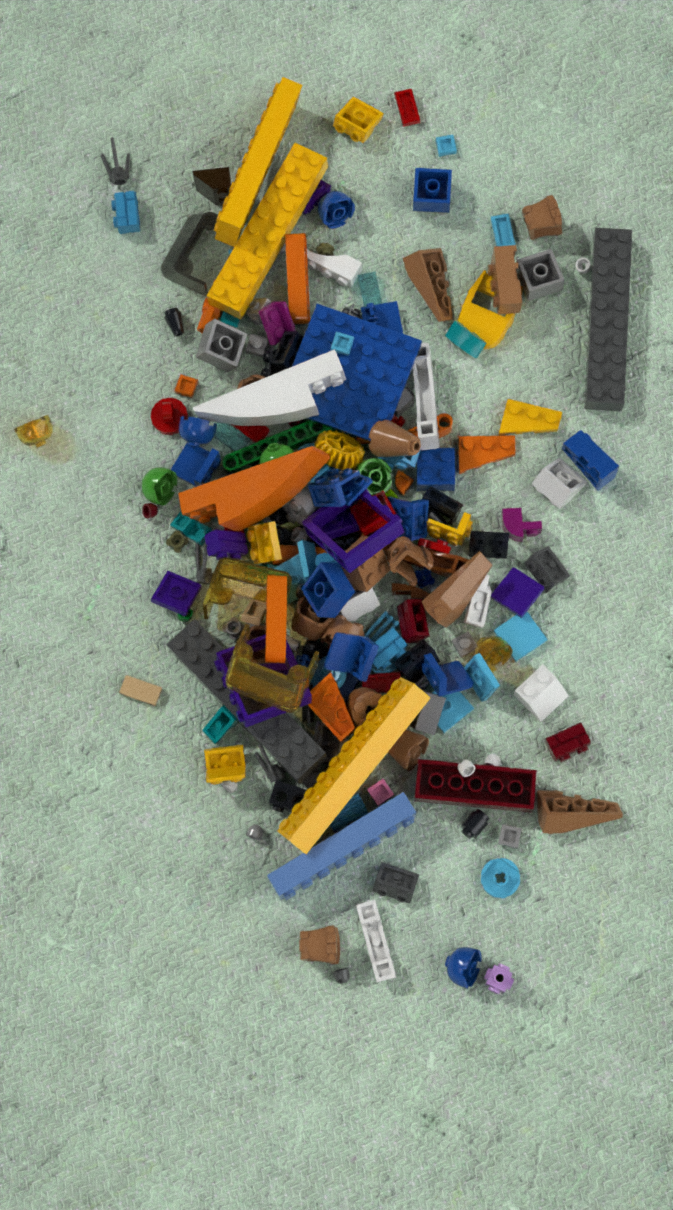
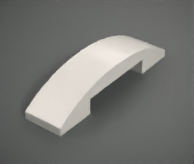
M372 900L357 904L356 907L376 982L396 978L376 901Z

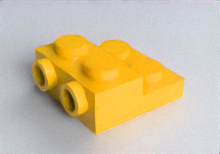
M353 96L335 115L333 127H335L338 133L344 132L349 135L354 142L360 141L364 143L373 133L374 127L382 120L384 113Z
M275 521L248 527L247 539L251 543L250 556L254 564L282 559Z

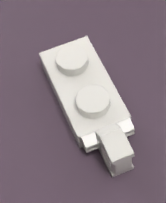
M490 575L485 576L468 603L464 623L479 628L484 627L492 593L490 586H488Z

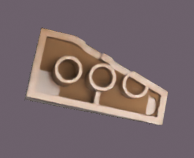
M441 248L418 250L404 257L403 262L409 278L439 322L452 320L451 299L447 296L446 290L449 287V282L445 281L447 265Z
M479 551L421 601L425 610L440 625L447 628L462 615L492 567L491 562Z
M537 790L538 822L543 833H565L623 817V813L616 802L596 798L589 801L582 799L581 795L575 794L574 797L564 796L561 791Z

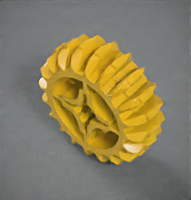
M332 430L323 431L319 434L314 444V447L330 454V459L325 464L341 471L348 468L355 470L364 458L365 451L361 442L356 441V438H352L350 434L347 435L337 430L334 432Z

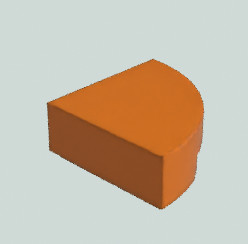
M398 470L395 476V485L398 492L404 496L413 484L414 479Z

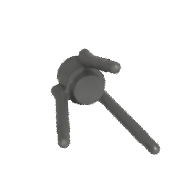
M111 137L115 165L112 172L103 153L101 158L109 175L110 182L114 185H123L129 179L130 154L127 153L125 170H123V167L118 164L114 138Z
M195 543L197 583L212 585V580L216 581L217 574L223 560L218 561L212 573L211 568H206L207 548H204L201 567L199 544Z
M259 744L258 747L266 764L258 752H255V756L270 782L285 778L284 773L286 771L281 766L279 767L278 763L271 765L262 744Z

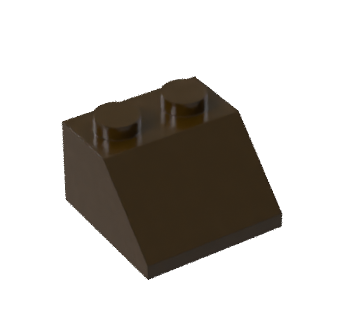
M229 167L192 171L196 191L215 205L223 206L226 196L230 193L229 189L232 184Z

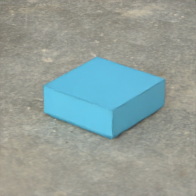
M454 135L436 137L435 141L439 157L457 153Z
M336 331L330 350L335 349L337 353L349 356L354 337Z

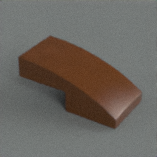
M392 583V595H411V599L422 600L429 595L428 592L411 585Z

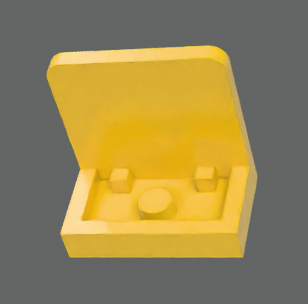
M463 513L457 529L428 519L427 532L429 536L435 539L443 538L451 545L457 546L458 544L462 546L465 537L469 538L473 529L471 514Z
M243 745L204 749L207 783L211 782V784L216 785L227 780L239 782L246 777Z

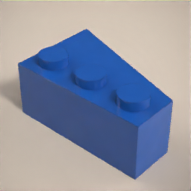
M580 430L563 443L562 450L597 491L616 477L619 465L593 442L587 433Z

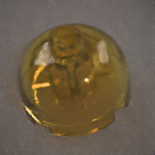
M48 414L40 417V419L15 428L14 431L24 445H35L38 448L47 444L46 440L53 433V425Z
M488 636L478 640L473 655L480 653L491 672L497 670L495 668L497 664L502 662L504 665L508 661L513 650L502 637Z

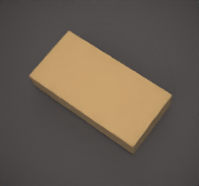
M251 599L242 614L241 621L260 626L266 615V603Z
M126 675L119 694L156 706L162 692V687Z

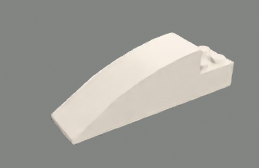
M334 349L193 407V410L200 419L240 426H264L298 421L319 415L312 393L319 394L324 392L327 387L339 386L343 384L346 377Z

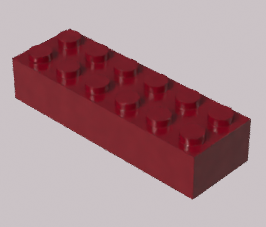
M418 759L414 802L532 813L534 810L537 770L474 764V773L468 777H463L458 770L459 763Z

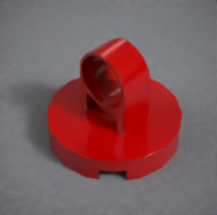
M176 398L161 399L155 403L151 410L153 426L165 435L179 433L181 416H184V420H188L185 405Z

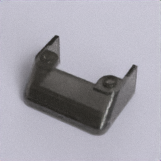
M213 212L198 213L188 217L161 265L162 275L165 278L205 297L208 294L206 282L191 276L194 267L188 257L204 229L214 230L218 214Z

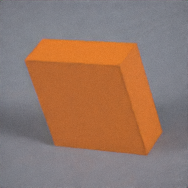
M180 374L174 392L193 398L198 385V379Z

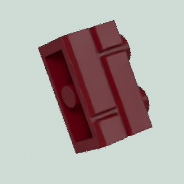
M407 599L397 606L402 639L406 643L417 644L430 636L429 629L427 628L425 608L421 602L422 599Z
M580 722L547 737L545 744L554 762L559 760L562 763L571 758L570 755L577 752L580 755L588 751L591 741Z

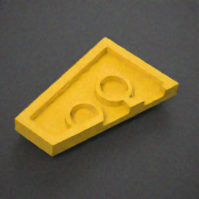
M507 399L498 436L511 433L557 432L562 412Z

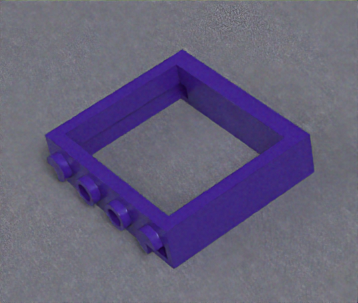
M367 488L352 504L361 499L388 523L348 553L319 528L350 506L321 507L302 521L307 535L349 573L404 533L401 525L402 519L397 514H392L390 508L387 505L383 506L375 495L371 496Z
M266 635L216 652L215 667L223 675L221 677L225 689H229L231 693L229 694L230 702L232 705H236L238 710L236 711L239 722L244 723L245 728L311 703L312 695L287 639L285 665L299 697L248 715L226 663L265 649Z

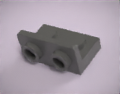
M549 546L533 553L525 562V565L537 582L544 586L546 593L570 577V574Z
M381 862L373 892L381 896L394 898L399 902L411 903L419 874Z

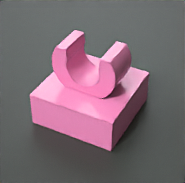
M381 779L367 789L377 806H380L394 796V793L384 779Z

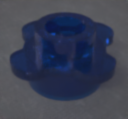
M425 567L423 570L415 571L418 581L417 585L420 588L435 583V579L431 575V569L429 570Z

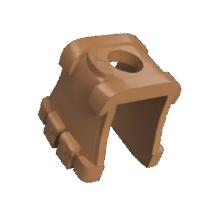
M553 195L546 196L540 202L525 206L522 209V216L531 240L543 236L562 235L561 213Z
M401 536L387 550V562L390 563V570L394 574L396 572L406 579L409 585L415 587L418 584L415 572L410 564L402 560L406 555H409L429 570L433 567L434 560L431 552L423 545L419 547L413 544L409 538Z
M332 925L318 930L300 932V960L320 961L332 965L339 964L341 953L340 936L337 927Z

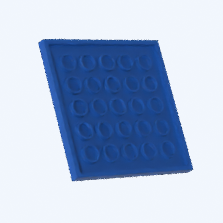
M317 304L292 367L331 351L330 348L336 331L353 336L354 342L349 356L337 353L346 380L339 386L325 388L326 390L322 393H312L319 415L306 419L371 442L369 433L373 425L378 421H392L422 345V340Z

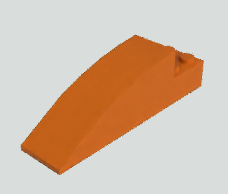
M310 446L180 492L178 495L182 515L197 520L200 523H206L211 518L218 517L219 525L239 532L268 517L301 492L330 459V454Z

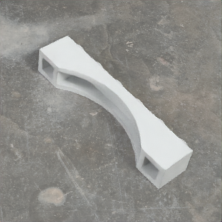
M286 242L283 245L280 253L286 254ZM307 250L309 269H316L326 278L331 277L337 280L340 285L352 288L362 271V262L346 254L326 256Z
M423 343L413 365L417 406V431L421 442V451L440 448L432 357L429 343Z

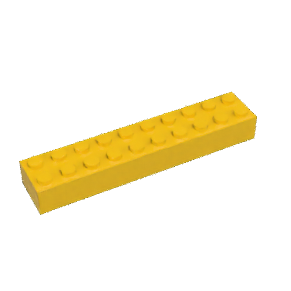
M282 77L280 83L276 82L273 95L270 96L267 108L261 116V122L256 127L255 136L249 143L248 152L245 153L242 165L237 170L236 179L231 184L230 193L226 196L222 211H219L217 216V222L213 230L216 232V240L233 247L238 242L297 106L303 85L285 77Z
M297 143L293 144L206 295L210 305L240 320L242 319L285 244L286 234H290L325 174L328 168L327 157Z
M401 677L395 680L389 692L379 699L377 707L367 714L365 722L355 729L353 737L343 744L341 752L331 759L329 767L325 772L319 774L316 779L317 782L313 787L307 789L301 802L292 808V813L289 817L280 823L277 832L303 853L307 854L431 698L414 683Z

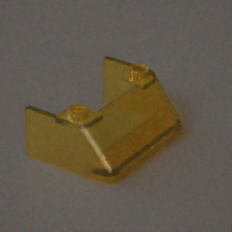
M229 557L222 558L217 563L203 602L204 619L209 618L213 604L226 605L231 601L233 594L266 602L267 575L287 576L288 607L292 578L285 571Z
M245 624L232 653L225 677L226 686L232 691L285 712L292 713L297 711L318 667L319 652L315 651L308 668L302 665H295L291 667L287 675L251 662L253 649L247 644L249 640V625Z

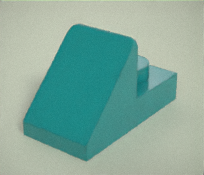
M223 705L202 731L216 744L231 728L237 725V718Z

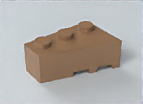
M516 245L494 247L491 264L488 265V275L492 277L490 288L491 292H494L495 295L493 296L494 308L497 307L498 315L520 313L521 286L516 269L519 267L518 262L515 263L514 260L515 252L517 251Z

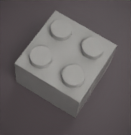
M552 249L517 259L516 262H518L519 268L516 269L527 301L562 291L565 280Z
M213 319L205 325L195 358L229 372L238 366L247 333L217 319Z

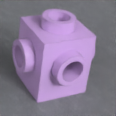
M500 963L498 966L494 965L492 969L488 967L484 977L487 980L485 985L489 986L488 990L499 994L500 992L504 993L506 989H511L514 979L511 978L513 973L509 972V967ZM497 975L503 976L502 982L496 980Z

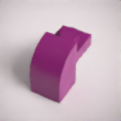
M522 508L502 509V527L505 533H509L510 539L523 542L524 535L535 537L541 534L542 521L523 522Z

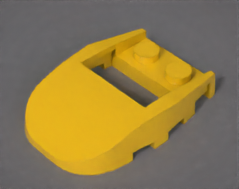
M485 270L468 291L457 321L486 342L483 349H491L502 341L509 327L511 328L516 313L506 314L504 317L471 303L477 291L491 297L495 296L490 288L492 277Z

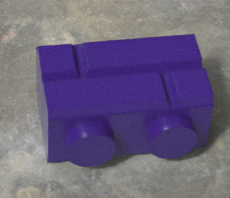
M215 529L204 536L207 554L216 557L217 560L230 558V561H238L248 553L247 544H245L246 536L243 532Z

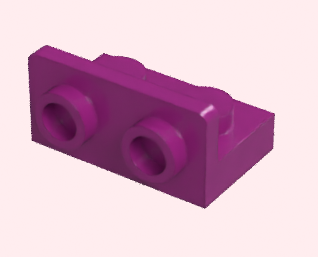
M273 301L258 311L270 345L278 344L285 331H296L285 301Z

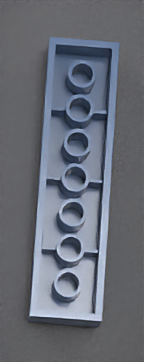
M402 792L312 847L307 854L303 853L271 872L267 877L280 899L285 898L289 900L296 895L295 891L298 889H307L313 885V880L319 877L321 880L330 874L329 870L334 867L337 869L347 864V859L352 856L354 859L361 856L365 848L369 846L373 848L381 843L380 840L383 837L387 836V838L395 835L401 826L406 828L413 824L414 818H416V811L405 793Z

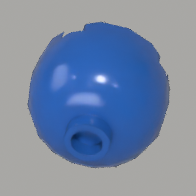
M331 191L325 194L318 204L320 219L331 229L339 228L346 224L343 221L348 217L351 219L355 211L353 201L341 191Z
M181 416L179 433L182 439L188 442V446L199 448V445L211 442L215 436L217 424L214 423L211 426L208 420L189 417L188 420H184V416Z
M461 947L456 949L451 956L447 957L445 967H447V974L454 984L468 989V986H473L480 971V968H476L477 963L482 961L480 950Z

